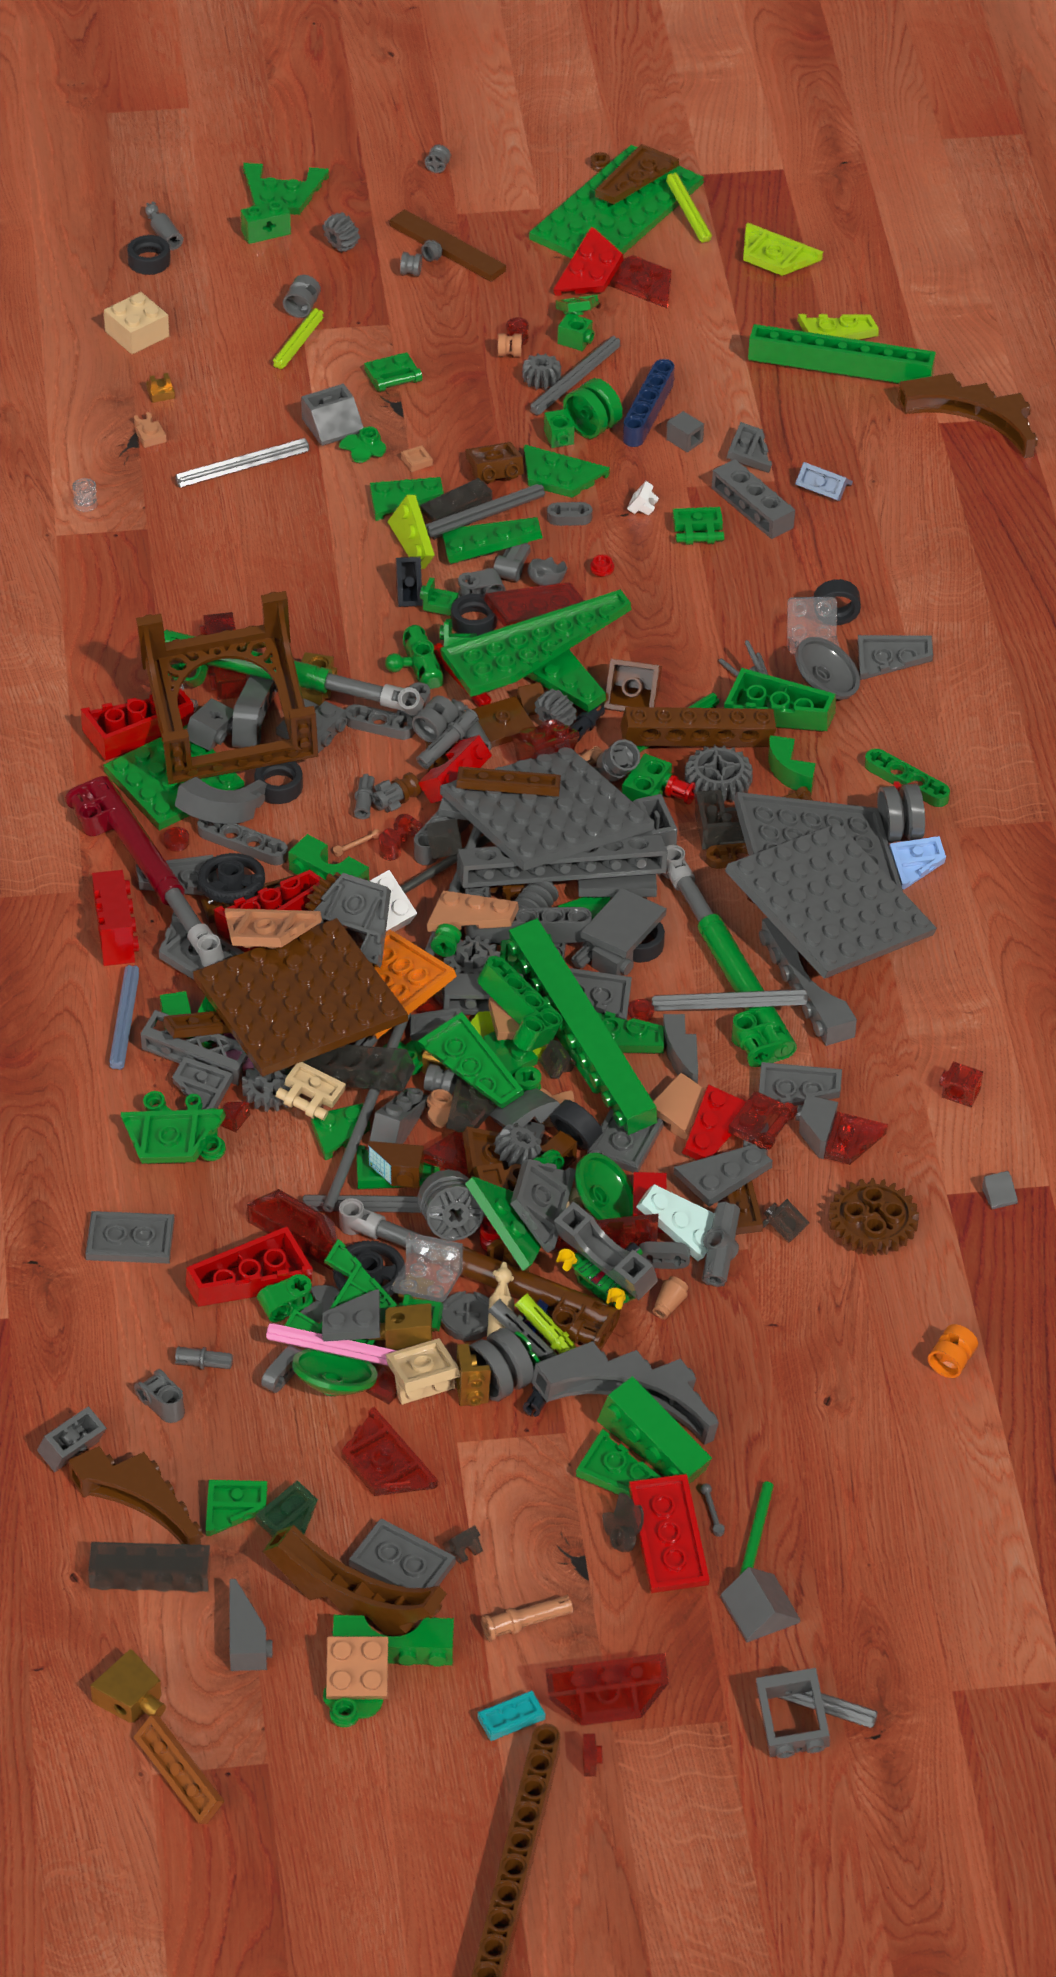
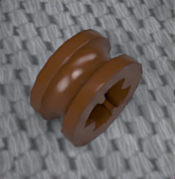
M602 152L593 154L590 158L591 169L600 172L610 163V156Z

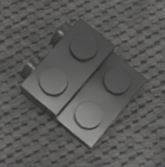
M303 699L305 707L314 706L319 754L325 746L330 745L338 732H342L346 727V710L327 701L318 705ZM284 719L276 727V735L287 740L289 736Z

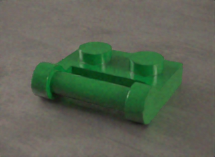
M408 352L364 363V370L377 392L385 391L388 387L412 381L417 383L423 380L420 368L416 367Z

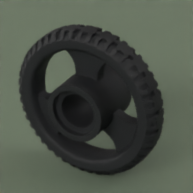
M225 853L210 858L201 866L198 872V885L201 892L209 899L220 903L234 904V900L242 897L245 900L256 896L265 884V871L260 862L251 856L239 853ZM244 867L250 869L255 874L245 875ZM218 869L219 880L208 883L207 878L210 873Z
M374 1240L359 1241L346 1247L380 1286L383 1284V1279L389 1281V1283L382 1286L389 1296H392L393 1293L399 1290L405 1280L406 1268L403 1257L394 1247ZM380 1255L388 1258L394 1265L383 1266V1259ZM333 1269L335 1284L341 1291L348 1279H345L342 1273Z

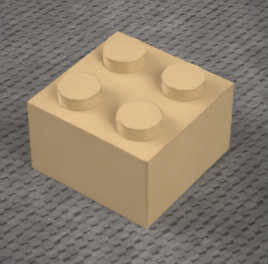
M142 292L104 309L105 332L131 354L169 337L168 314Z

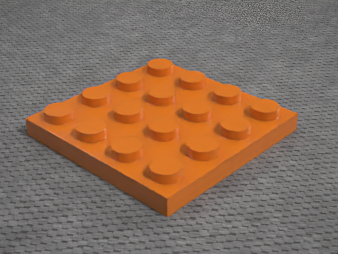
M391 929L385 935L382 965L380 968L373 966L407 1011L408 1015L457 977L452 967ZM391 1028L378 1032L371 1036L378 1039Z

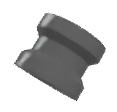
M434 145L425 159L426 167L434 173L443 172L451 159L450 151L443 145Z
M403 252L400 274L406 275L411 273L419 277L422 267V254L410 255L408 252Z

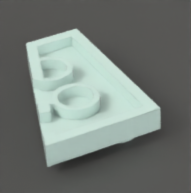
M655 1184L651 1186L636 1207L675 1242L686 1244L690 1248V1255L697 1261L704 1258L708 1249L704 1246L703 1239L707 1231L712 1228L714 1213Z

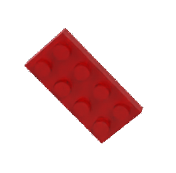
M687 1474L629 1482V1491L650 1592L657 1593L709 1585L710 1579Z

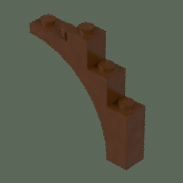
M953 373L900 382L898 401L905 414L923 412L945 413L976 420L1006 436L1019 449L1024 458L1034 457V449L1038 444L1036 434L1031 431L1027 419L1031 413L1030 405L1024 400L1021 393L996 397L995 393L991 392L987 383L962 387L961 383L957 382Z
M294 1525L278 1530L262 1551L310 1601L320 1597H328L345 1615L368 1616L386 1636H402L414 1631L417 1621L426 1617L432 1618L441 1610L442 1605L440 1603L447 1595L440 1586L407 1588L366 1576L327 1554Z

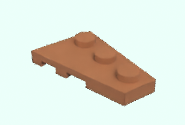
M443 890L427 923L428 932H434L440 924H451L459 930L462 929V926L476 925L479 929L511 927L519 910L518 902Z

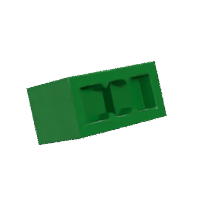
M645 753L640 759L638 766L632 770L622 784V793L632 802L639 798L663 794L668 780L673 775L672 763Z

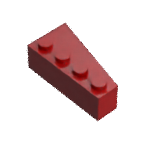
M123 870L92 873L103 965L135 963L134 952H139L138 936H133V933H136L135 917L130 915L134 914L132 898L127 897V895H131L130 881L124 879Z

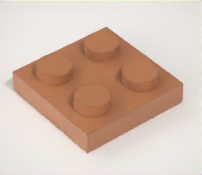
M327 1637V1699H388V1637Z

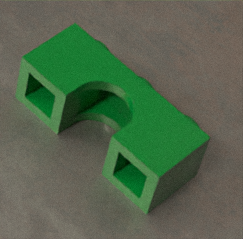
M309 834L304 836L288 851L289 870L296 875L311 870L326 880L329 873L334 876L338 872L339 874L345 873L369 881V867L349 856L341 863L328 864V845Z

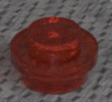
M636 999L629 1004L628 1014L631 1019L635 1018L648 1022L654 1015V1006L648 1000Z

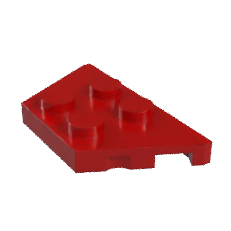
M591 227L554 287V295L562 296V292L575 291V294L604 292L624 260L623 253L595 228Z

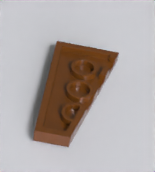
M641 144L595 190V197L616 204L678 167L679 158Z

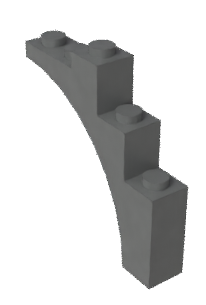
M592 1341L535 1365L532 1384L546 1402L566 1396L582 1394L609 1395L633 1376L672 1417L689 1428L704 1445L714 1441L719 1424L717 1417L713 1412L709 1411L702 1402L700 1395L693 1390L696 1377L694 1372L681 1359L652 1370L649 1362L637 1350L608 1361L605 1353L599 1350Z

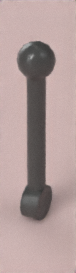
M705 1483L701 1486L700 1490L706 1497L714 1523L713 1534L720 1537L724 1535L725 1527L718 1520L710 1494L712 1487Z

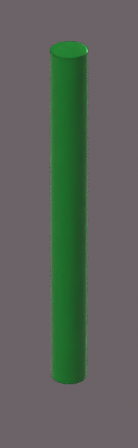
M768 1481L762 1484L740 1575L748 1567L754 1568L774 1488L773 1483Z

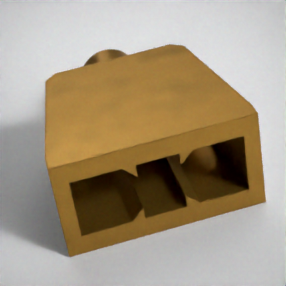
M431 1303L386 1309L385 1323H380V1338H371L369 1340H386V1348L396 1351L431 1341Z
M132 1649L128 1650L90 1685L92 1702L95 1705L129 1723L135 1722L144 1713L149 1716L159 1715L161 1717L165 1712L166 1705L159 1701L162 1696L159 1678Z

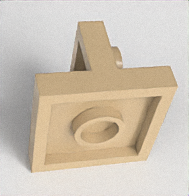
M440 1338L386 1354L387 1364L395 1375L397 1395L401 1404L455 1389L454 1378L460 1377L458 1365Z

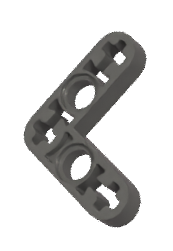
M420 682L410 685L423 698L425 708L426 704L430 701V687ZM415 697L408 698L405 705L412 706L415 704ZM358 704L350 705L345 709L346 725L352 729L400 740L410 739L415 734L412 720L416 715H408L401 710L394 713ZM384 720L386 723L380 725L375 724L374 721Z

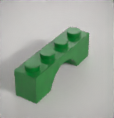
M334 1615L332 1637H388V1664H402L405 1666L420 1664L435 1667L453 1665L454 1618L426 1617L423 1618L420 1625L414 1631L406 1635L392 1637L374 1631L368 1625L364 1616Z

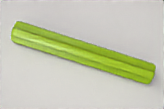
M677 173L669 174L666 181L697 237L702 243L709 242L712 234Z
M314 308L273 359L275 368L283 369L323 319L322 310Z

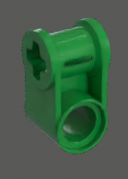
M297 1274L263 1288L258 1293L257 1300L271 1322L282 1321L289 1317L294 1309L301 1312L312 1304L311 1280L305 1275Z

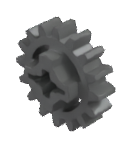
M466 935L465 940L462 941L460 939V942L457 944L455 954L450 957H444V963L452 967L456 974H480L487 959L490 956L500 957V952L497 951L496 944L489 946V939H485L482 942L480 941V936H476L474 940H471L469 935Z
M255 1066L254 1070L247 1069L246 1076L242 1077L243 1096H246L247 1103L254 1102V1108L256 1109L264 1106L266 1112H268L270 1107H274L276 1111H279L280 1105L288 1108L289 1106L285 1105L283 1100L276 1098V1093L280 1087L290 1091L291 1088L285 1086V1078L293 1068L288 1069L287 1067L264 1077L260 1075Z

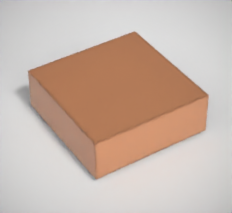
M422 445L401 452V459L411 472L433 465L432 457Z

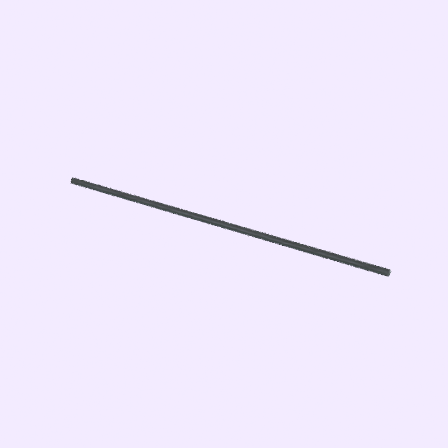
M475 826L465 849L477 848L482 832ZM456 870L448 891L459 893L462 885ZM436 931L431 933L425 951L434 956L435 952L431 949V942L435 937ZM407 1022L394 1026L324 1202L323 1209L327 1212L334 1210Z

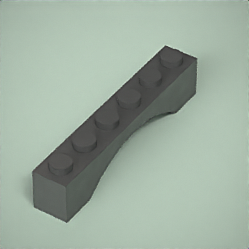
M769 918L762 919V929L759 931L761 944L768 948L772 962L778 965L784 982L789 983L791 990H807L808 1002L806 1005H802L804 1016L811 1020L816 1036L821 1037L826 1046L855 1038L857 1019L846 1001L829 994L814 983L803 969L799 960L798 950Z

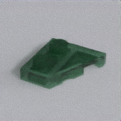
M297 1480L255 1515V1521L272 1537H274L278 1530L292 1525L305 1535L318 1499Z

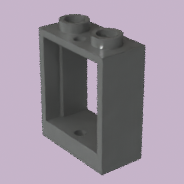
M816 1668L756 1678L757 1694L770 1757L789 1758L797 1752L818 1753L823 1751L825 1747H830V1735ZM812 1691L819 1730L775 1738L768 1699Z

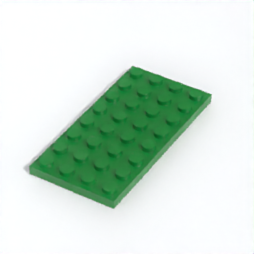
M631 144L529 232V240L572 259L588 231L593 227L624 254L680 205L666 181L669 174H678L689 195L704 184V176L678 166L616 204L595 197V190L638 148Z

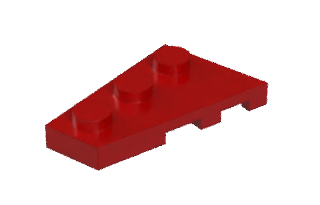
M708 1084L681 1153L696 1160L714 1156L745 1120L751 1116L757 1106Z

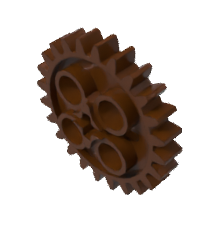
M871 1178L870 1184H866L863 1179H860L859 1186L850 1182L849 1190L841 1187L840 1194H835L834 1201L830 1203V1229L835 1230V1238L843 1237L842 1245L852 1243V1251L861 1247L862 1254H865L870 1249L873 1255L876 1256L878 1250L882 1249L883 1253L887 1255L888 1248L891 1247L897 1252L899 1244L907 1246L908 1239L913 1240L914 1232L918 1229L919 1212H917V1203H912L913 1196H905L904 1188L898 1191L895 1190L896 1183L891 1184L889 1187L885 1186V1179L880 1184H876L874 1178Z

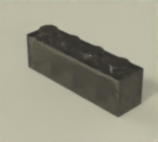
M91 1542L88 1568L90 1588L100 1590L208 1592L211 1568L210 1545Z

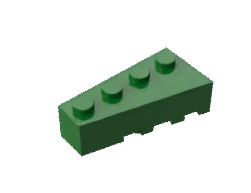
M741 668L724 703V708L773 709L776 727L827 731L835 715L836 694Z

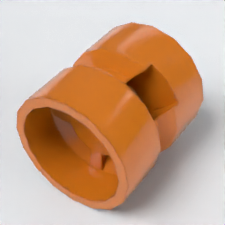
M957 1324L949 1325L940 1336L939 1342L935 1344L929 1353V1365L934 1371L944 1377H958L967 1365V1361L978 1348L977 1337L964 1326Z

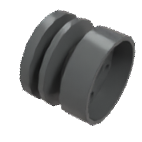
M449 1169L437 1171L427 1177L420 1187L418 1204L434 1234L441 1239L456 1241L467 1238L478 1229L484 1212L465 1185L469 1180L468 1177L459 1171Z

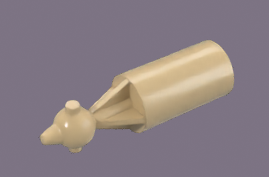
M502 1262L501 1267L493 1272L499 1284L492 1297L489 1298V1309L500 1298L514 1312L515 1300L510 1296L507 1283L514 1280V1276H512L511 1271L508 1269L507 1263ZM488 1313L487 1337L492 1332L505 1328L491 1313Z

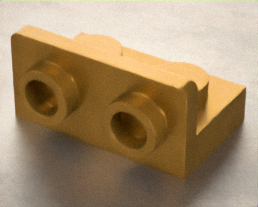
M469 1343L458 1344L456 1364L459 1367L460 1377L455 1378L460 1406H478L488 1403L490 1366H477L476 1355L470 1354Z

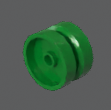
M593 378L588 380L579 388L567 394L563 400V409L568 410L575 426L574 430L584 438L593 439L599 436L606 429L619 423L622 418L623 408L617 393L602 379Z

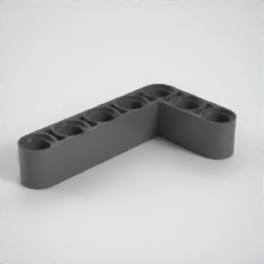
M490 886L466 888L465 894L491 898ZM584 907L519 908L511 927L479 929L476 925L464 926L465 937L469 935L471 940H474L476 936H480V941L482 942L485 939H489V943H501V940L510 939V929L538 918L547 934H551L553 943L586 942V940L581 938V931L591 922L592 916L590 910Z

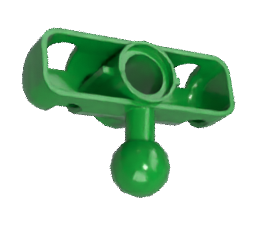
M411 625L407 627L403 632L402 643L408 657H401L396 653L389 654L385 659V667L394 673L399 672L403 667H412L418 682L427 684L430 689L441 687L443 685V673L434 654V645L425 635V630L421 626ZM419 672H425L420 679Z

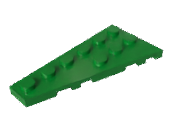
M534 609L513 624L540 616V614ZM570 650L565 651L527 675V677L537 683L540 682L542 686L549 690H560L564 696L567 695L569 701L587 712H590L606 701L605 691Z

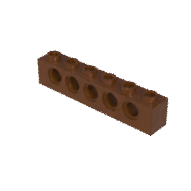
M625 707L620 725L622 740L631 741L636 746H714L715 744L716 747H723L724 745L725 747H769L770 735L774 736L776 732L773 709Z

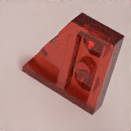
M837 1112L824 1158L851 1165L886 1135L888 1124Z

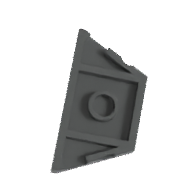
M173 912L170 928H167L165 941L162 942L159 949V959L194 980L193 971L204 968V966H202L199 954L187 938L188 932ZM219 938L225 959L244 953Z
M528 1159L521 1165L510 1204L542 1248L548 1253L555 1248L559 1234L554 1220L566 1209L576 1170L573 1168L560 1170L557 1169L555 1164H543L540 1161Z

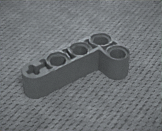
M250 675L234 707L232 747L244 748L260 745L262 721L277 692V687L273 680Z

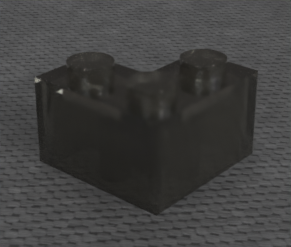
M697 791L695 797V818L702 849H708L714 845L745 843L736 807L725 808L722 791Z

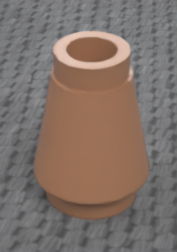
M674 1276L663 1281L652 1310L653 1313L661 1319H667L688 1296V1285L683 1280Z

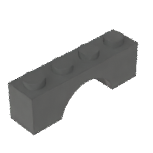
M572 1202L554 1220L560 1238L637 1300H640L658 1282L654 1266L635 1250L627 1251L617 1245L604 1233L595 1219L575 1202Z

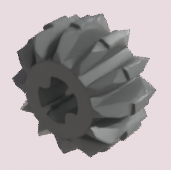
M341 212L328 217V220L324 222L322 227L325 231L324 236L327 237L332 247L337 248L339 252H346L348 249L350 250L355 247V244L360 239V235L358 233L359 229L355 226V222H352L350 216H346Z
M537 353L536 356L530 355L528 360L524 361L522 368L524 382L528 383V387L535 386L536 390L539 388L547 390V387H552L561 378L560 361H557L555 356L549 357L547 353L544 355Z
M550 689L535 702V713L539 715L538 719L544 723V726H548L552 732L560 733L572 725L576 719L575 713L577 711L572 706L573 702L569 701L567 695L564 696L560 690Z
M517 1122L514 1125L507 1124L495 1138L494 1144L496 1148L494 1152L500 1155L499 1161H506L508 1163V1167L513 1164L522 1165L526 1160H533L540 1156L542 1140L536 1138V1132L529 1131L527 1126L521 1127Z

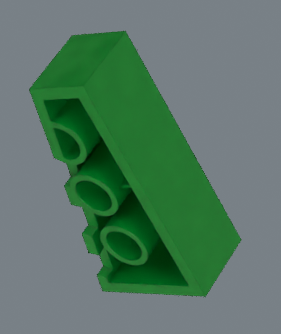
M633 1376L607 1396L597 1422L663 1476L687 1474L690 1484L707 1470L712 1457Z

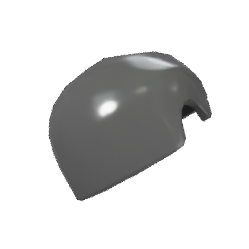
M553 557L545 560L538 558L533 559L529 564L528 575L538 586L554 588L562 582L568 568L564 561L556 564L553 561Z

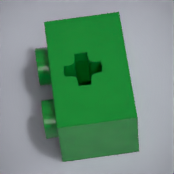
M283 200L240 210L241 232L248 244L291 234L290 211Z

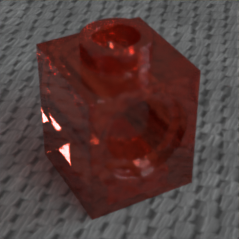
M953 1061L949 1070H944L939 1082V1085L943 1086L941 1097L972 1108L981 1091L983 1071Z

